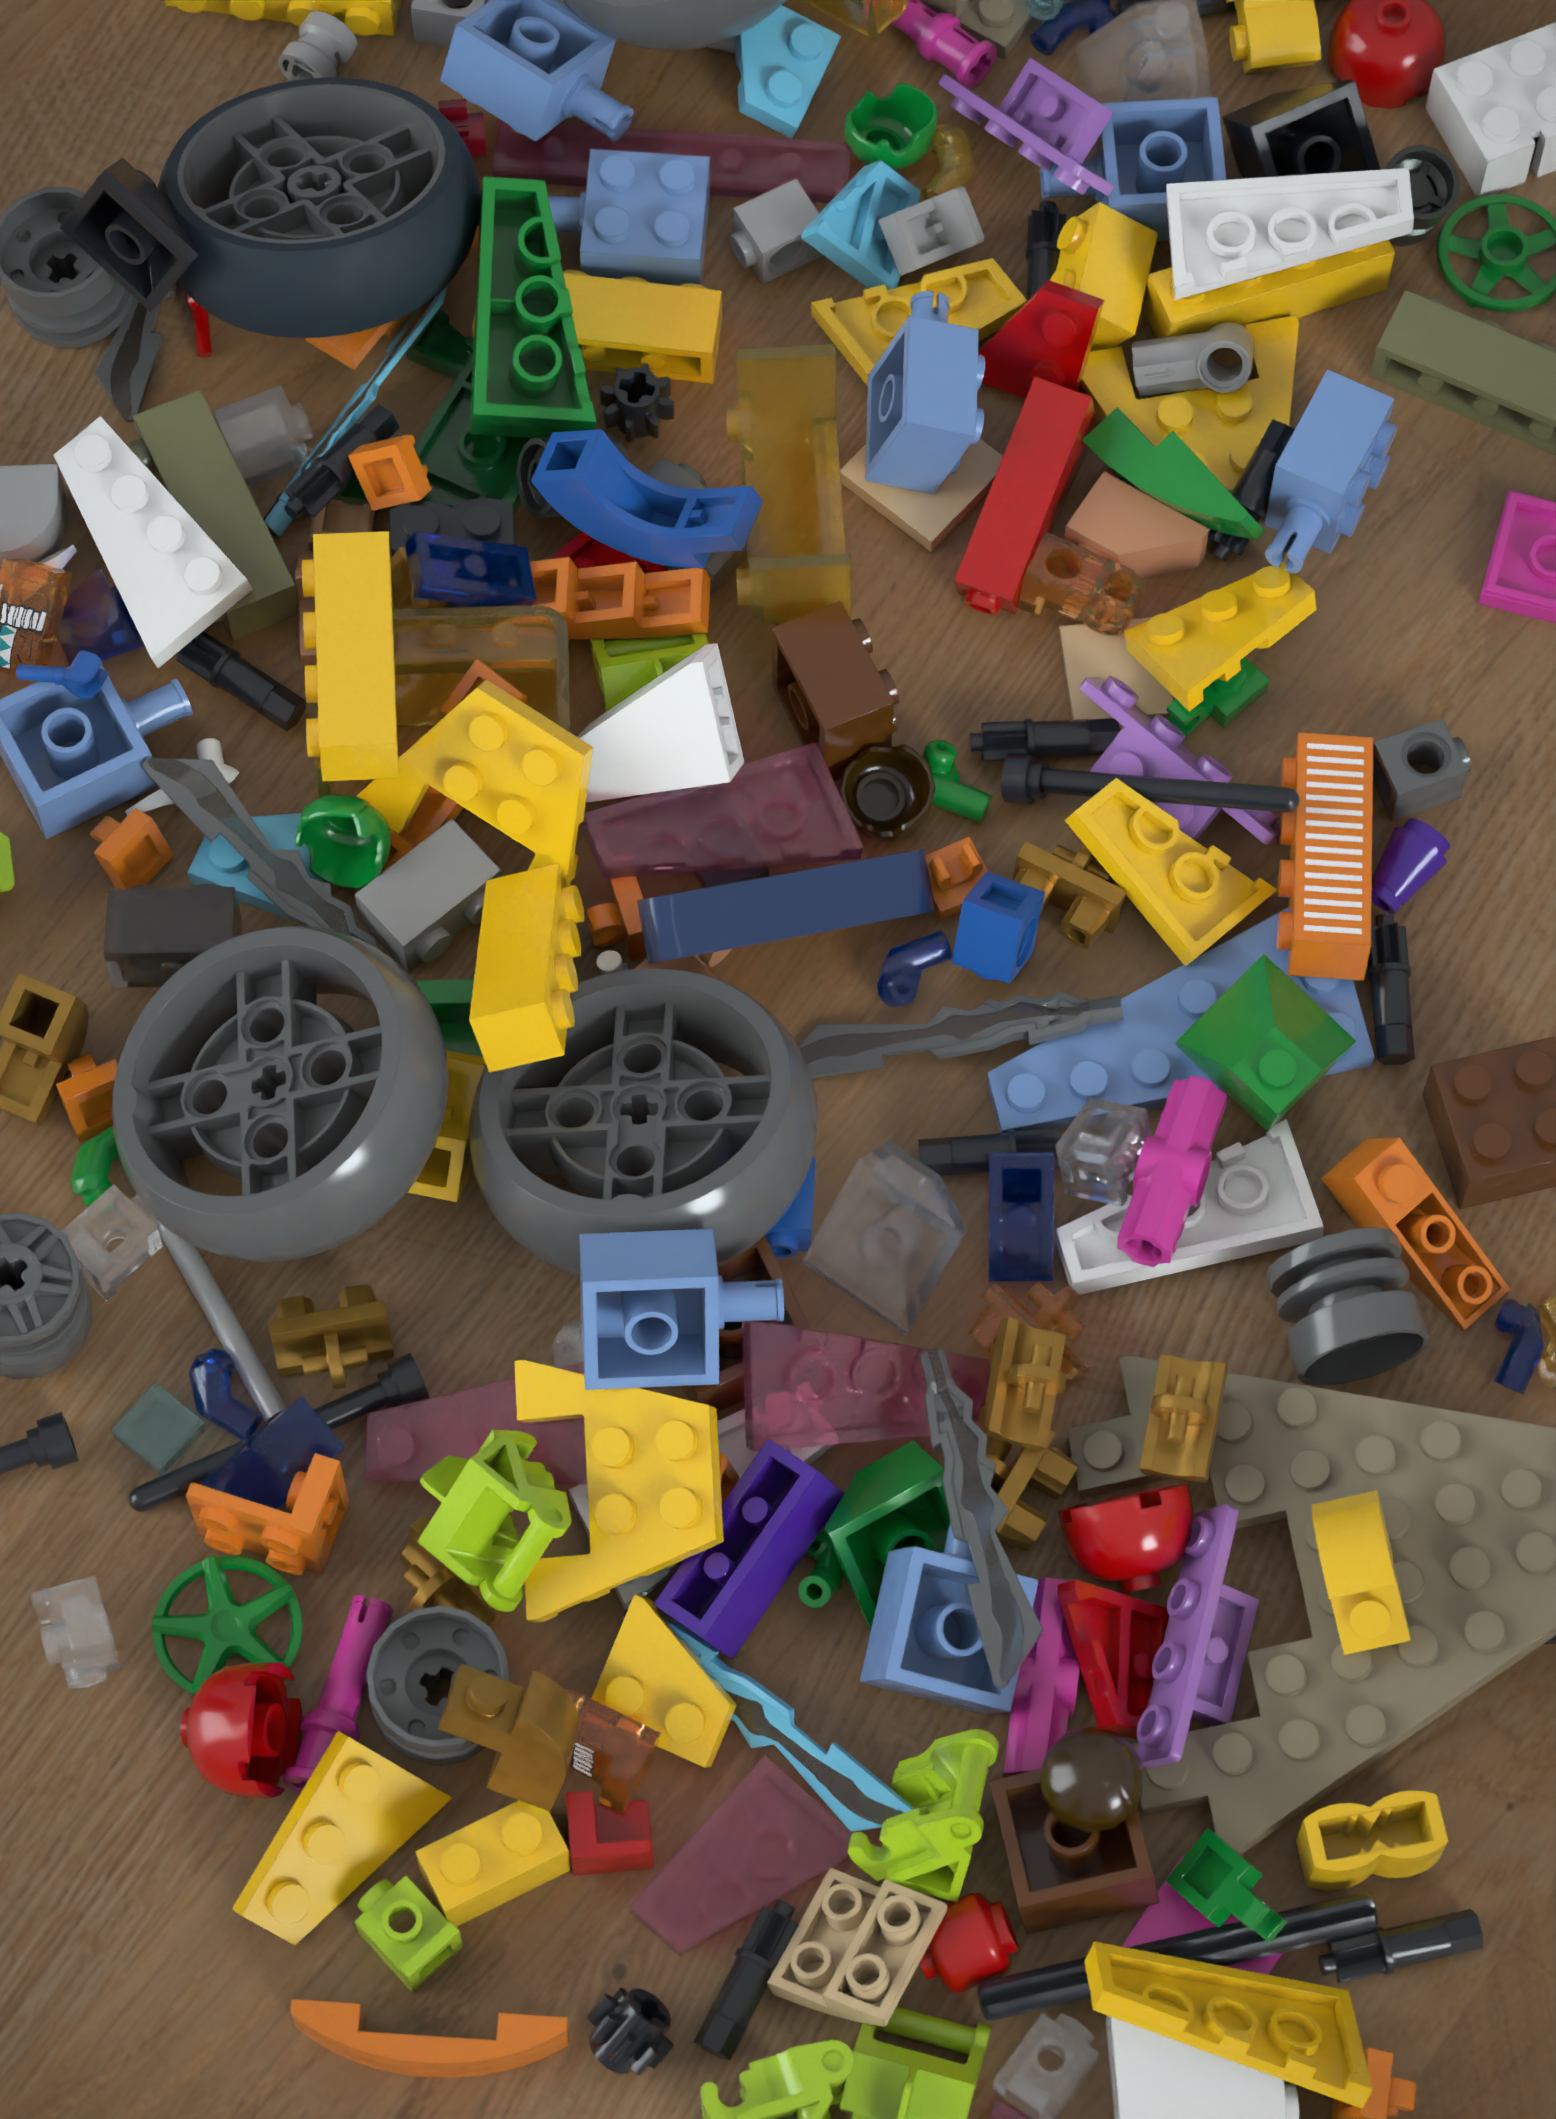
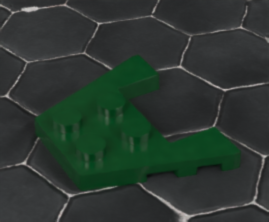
M439 308L406 351L407 359L455 380L414 446L421 465L426 464L428 473L426 476L432 488L419 501L438 502L453 507L470 499L494 498L513 504L515 515L522 503L517 488L518 460L523 446L532 438L470 434L474 339L470 335L465 338L449 323V316ZM356 474L347 482V487L333 498V500H341L347 504L363 506V503L369 504ZM399 505L392 506V507H388V508H383V509H393V508H395V507H397V506H399Z

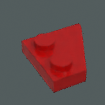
M1047 280L1029 298L1026 304L1017 313H1014L978 351V354L983 355L985 358V372L982 384L1024 399L1027 397L1034 377L1079 392L1105 300Z
M1077 1579L1058 1584L1057 1595L1098 1727L1137 1739L1138 1723L1143 1712L1148 1708L1155 1679L1152 1675L1153 1660L1158 1649L1163 1644L1170 1616L1167 1612V1607Z

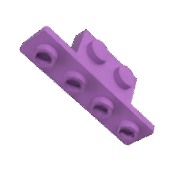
M1029 58L999 108L946 74L943 75L938 84L956 96L950 105L952 108L979 125L985 116L988 117L989 121L984 128L987 132L1013 148L1019 139L1024 143L1018 153L1049 171L1053 163L1057 164L1058 168L1053 176L1078 193L1084 195L1090 185L1109 197L1115 186L1082 163L1114 113L1112 110L1032 58Z
M1111 675L1106 680L1102 677H1088L1078 687L1085 695L1124 726L1089 772L1226 783L1232 779V773L1219 761L1207 754H1203L1198 758L1182 744L1186 736L1176 725L1158 714L1152 719L1135 705L1139 699L1138 695L1118 678ZM1152 802L1178 820L1179 830L1195 841L1198 840L1220 810L1223 809L1265 845L1279 843L1280 825L1276 823L1280 817L1278 812Z
M1228 1504L1203 1510L1194 1515L1192 1519L1193 1532L1189 1545L1186 1546L1184 1551L1186 1555L1182 1561L1179 1578L1168 1597L1167 1612L1170 1616L1163 1644L1158 1649L1152 1664V1675L1155 1679L1148 1708L1143 1712L1137 1727V1739L1139 1741L1137 1753L1143 1766L1148 1768L1178 1762L1181 1759L1191 1718L1210 1726L1231 1723L1259 1599L1223 1584L1239 1515V1509Z

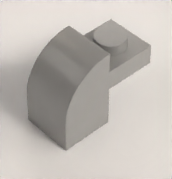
M58 464L0 466V571L3 580L12 575L16 570L30 567L58 552L65 534L66 493Z

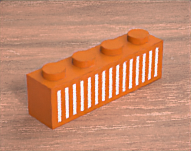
M1298 732L1294 757L1283 756L1280 787H1289L1296 790L1300 797V803L1293 812H1281L1279 845L1290 846V860H1280L1278 897L1289 898V912H1279L1277 950H1288V976L1364 981L1371 948L1373 737Z

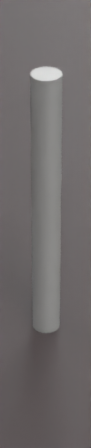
M146 1209L266 1424L271 1425L281 1421L290 1411L197 1247L169 1231Z

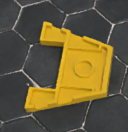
M1295 315L1244 324L1246 330L1252 335L1255 344L1252 364L1254 379L1247 380L1238 390L1229 393L1202 388L1137 400L1122 346L1091 351L1081 386L1088 396L1092 397L1094 411L1101 422L1118 407L1155 447L1174 431L1226 489L1232 493L1272 419L1288 426L1290 425L1299 328L1298 317Z
M486 679L398 758L399 778L375 779L357 797L367 800L384 816L389 828L400 834L409 826L428 787L431 786L533 851L535 857L528 870L559 863L566 884L570 886L571 881L576 877L578 855L575 854L578 826L584 819L593 747Z
M526 1360L515 1361L518 1421L535 1423L584 1418L590 1531L589 1554L539 1559L525 1581L526 1620L545 1622L558 1616L560 1611L583 1601L590 1602L610 1593L612 1588L639 1576L653 1574L724 1542L716 1408L640 1388L585 1390L583 1374Z

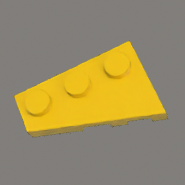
M1117 778L1064 820L1117 885L1127 891V897L1185 967L1277 891L1276 888L1260 877L1253 881L1229 864L1231 857L1214 845L1207 849L1179 830L1178 820Z
M337 1731L232 1909L244 1918L294 1946L297 1945L445 1806L452 1797L344 1733Z

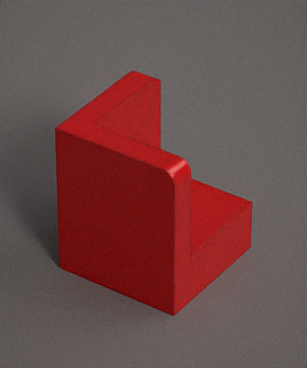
M593 1790L566 1793L573 1876L654 1869L649 1805L645 1800L594 1804Z

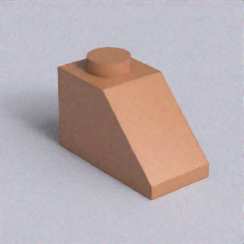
M1103 471L1066 525L1062 555L1069 558L1073 566L1089 576L1099 575L1117 584L1198 568L1205 558L1209 529Z

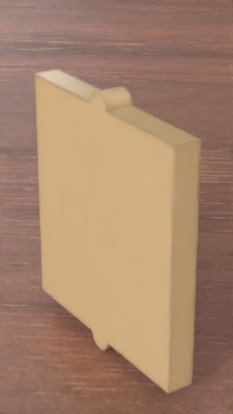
M1106 616L1103 622L1059 626V638L1072 720L1113 718L1078 688L1085 678L1102 677L1106 680L1109 675L1124 682L1138 695L1139 699L1135 705L1153 719L1156 714L1164 718L1171 716L1166 709L1173 701L1172 694L1126 649L1124 631L1146 622L1152 617L1116 621L1114 617ZM1111 624H1112L1113 626L1119 628L1120 631H1118V630H1116L1115 628H1113V627L1111 626Z

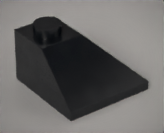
M1349 79L1272 94L1222 117L1238 171L1243 179L1381 170L1357 86L1353 80Z
M124 158L106 168L98 176L60 227L64 233L150 312L157 307L199 255L168 199L158 191L155 183L147 174L136 170Z

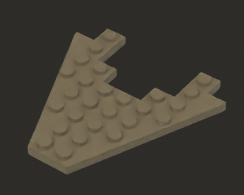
M1130 1355L1119 1357L1130 1415L1066 1429L1072 1460L1079 1465L1075 1476L1078 1491L1082 1498L1170 1479V1477L1142 1474L1139 1469L1159 1360ZM1228 1372L1209 1471L1216 1506L1228 1504L1239 1509L1235 1529L1284 1518L1288 1519L1313 1637L1247 1652L1260 1716L1189 1731L1182 1757L1178 1762L1150 1768L1144 1766L1142 1796L1140 1800L1144 1814L1149 1815L1209 1802L1215 1833L1242 1855L1556 1635V1428ZM1377 1490L1392 1549L1394 1569L1411 1641L1344 1655L1319 1557L1311 1505ZM1139 1742L1131 1744L1137 1751Z

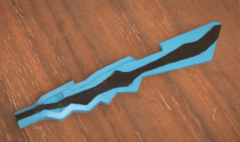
M447 286L430 301L414 311L386 350L388 354L366 384L363 383L357 389L331 428L306 458L287 488L311 465V462L317 456L321 457L357 423L359 418L376 399L380 384L442 306ZM285 492L279 494L275 499V503L263 518L271 536L275 538H280L293 519L284 509L289 499Z
M628 1609L625 1611V1613H624V1615H623V1620H624V1618H625V1616H626V1613H627ZM662 1618L679 1639H684L698 1656L702 1668L711 1679L717 1680L737 1704L731 1721H735L749 1746L757 1748L775 1745L851 1832L881 1828L886 1819L914 1809L836 1742L831 1744L828 1752L794 1724V1708L751 1676L727 1666L717 1657L720 1652L718 1649L679 1622L667 1621L666 1618Z

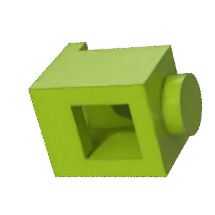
M404 1876L395 1885L387 1878L381 1880L361 1898L357 1905L363 1913L355 1920L358 1934L412 1993L463 1948L460 1931L439 1912L407 1876ZM405 1912L413 1915L416 1922L410 1931L398 1933L390 1927V1923L401 1913Z

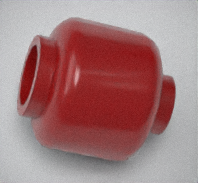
M978 1892L958 1898L957 1902H947L948 1910L919 1963L927 1980L939 1976L946 1988L952 1992L960 1993L978 1986L982 1981L999 1978L1007 1974L1012 1965L1011 1954L1020 1951L1012 1923L1002 1902L999 1900L990 1903L986 1896Z

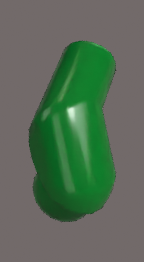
M945 740L930 741L925 745L923 754L920 756L930 764L936 790L932 804L982 823L989 809L992 795L961 782L954 763L957 758V751L951 743Z
M113 1125L84 1143L78 1150L70 1178L71 1188L74 1194L81 1195L84 1205L90 1208H97L105 1204L115 1194V1187L107 1178L110 1173L111 1164L120 1158L114 1137Z
M824 1525L805 1553L807 1557L813 1558L818 1562L813 1570L800 1582L798 1587L801 1601L812 1608L824 1606L841 1588L844 1575L824 1529L826 1525Z

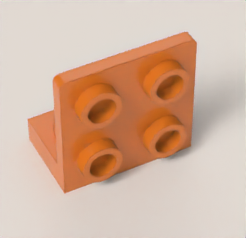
M314 1453L307 1473L298 1471L291 1483L286 1501V1509L291 1510V1514L196 1483L190 1484L186 1494L200 1535L205 1536L203 1541L208 1546L230 1555H240L242 1550L245 1549L267 1556L266 1562L270 1566L292 1575H303L305 1569L324 1574L350 1506V1499L340 1461Z

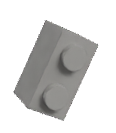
M451 819L355 894L359 921L408 972L422 960L425 963H429L441 956L450 946L453 936L469 923L474 925L481 923L486 880L502 877L501 870L464 830Z

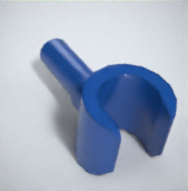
M82 650L79 651L69 668L19 664L16 669V676L19 680L51 682L56 685H63L77 697L89 700L98 693L109 672L99 669L102 664L99 656Z

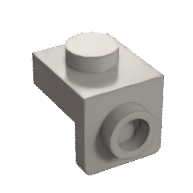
M963 186L878 220L900 276L980 244L985 239L968 193Z

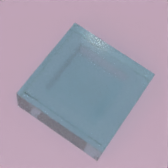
M155 1382L111 1431L116 1440L157 1474L162 1476L204 1433L206 1427L200 1418Z

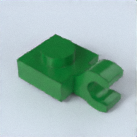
M1244 657L1240 660L1241 671L1227 682L1217 678L1203 690L1204 700L1190 712L1175 698L1166 709L1171 714L1168 720L1176 725L1185 734L1186 738L1210 716L1224 728L1267 692L1270 679Z
M1209 1828L1205 1830L1165 1880L1193 1907L1219 1928L1233 1914L1249 1929L1255 1930L1262 1938L1271 1943L1287 1923L1275 1910L1250 1891L1263 1874Z

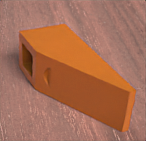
M1400 1137L1366 1138L1321 1178L1358 1229L1372 1227L1390 1229L1397 1235L1402 1249L1400 1260L1408 1267L1410 1273L1409 1280L1460 1330H1466L1510 1290L1509 1286Z

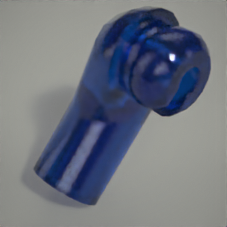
M1073 0L1062 3L1030 35V41L1038 52L1050 56L1075 30L1087 26L1094 37L1105 36L1117 25L1118 15L1109 7L1111 3L1109 0Z
M940 930L888 951L876 982L878 995L884 1003L892 1007H902L909 1004L917 995L922 971L952 959L951 947L945 933Z
M1514 1299L1504 1300L1494 1324L1499 1331L1508 1333L1513 1336V1339L1493 1382L1524 1395L1544 1349L1541 1318L1539 1311L1532 1304L1528 1303L1526 1307Z
M219 1348L210 1349L204 1354L196 1356L189 1370V1379L196 1411L201 1417L240 1440L247 1439L257 1431L262 1420V1414L232 1397L230 1378L232 1377L231 1370L235 1367L234 1361L226 1351Z

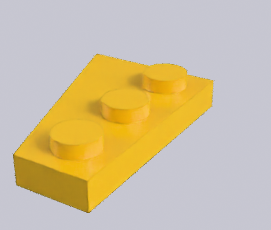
M991 258L925 274L921 282L887 290L884 284L864 289L863 296L836 303L833 302L832 297L811 302V316L868 387L869 373L907 317L911 315L910 301L911 297L924 291H934L933 308L937 305V295L939 293L947 296L950 301L948 323L978 329V342L998 331L1014 313H1017L1026 304L1027 299L997 262Z
M1282 561L1279 568L1273 565L1264 567L1252 575L1218 590L1210 591L1200 598L1166 613L1158 614L1146 622L1125 630L1126 649L1190 712L1204 700L1203 690L1217 678L1225 682L1230 680L1241 671L1240 660L1255 648L1271 647L1316 611L1315 590L1296 573L1293 574L1284 570L1286 564Z

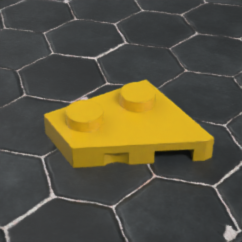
M634 1594L585 1714L704 1768L712 1767L737 1704L720 1683L715 1679H711L701 1666L700 1659L684 1639H679L657 1613L656 1609L658 1607L654 1605L653 1601L644 1595Z

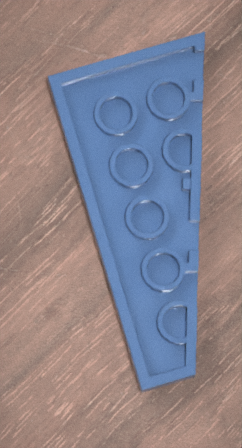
M1289 907L1281 912H1289ZM1279 913L1202 954L1186 967L1182 965L1122 998L1121 1005L1124 1020L1094 1024L1082 1033L1044 1041L987 1072L986 1083L999 1133H1007L1009 1129L1017 1131L1056 1127L1064 1128L1164 1108L1174 1080L1188 1079L1191 1075L1211 1080L1220 1091L1226 1093L1175 1043L1263 954L1287 975L1288 950H1277ZM1288 976L1357 1041L1325 1075L1372 1066L1374 1053L1353 980Z

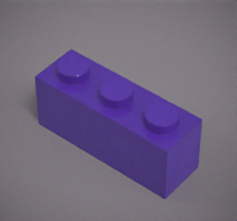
M768 1438L722 1504L724 1542L684 1559L654 1605L730 1659H733L827 1523L845 1493L818 1470Z

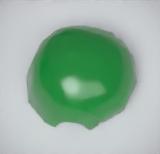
M906 83L897 84L894 90L885 97H876L871 90H868L857 102L855 108H851L845 116L844 139L857 158L866 165L881 160L893 170L909 167L927 155L932 146L937 125L938 107L928 93Z
M326 794L308 803L303 808L297 826L298 833L296 834L295 845L301 847L305 844L308 848L310 873L337 887L354 889L364 888L382 873L391 849V832L384 816L367 800L349 794Z

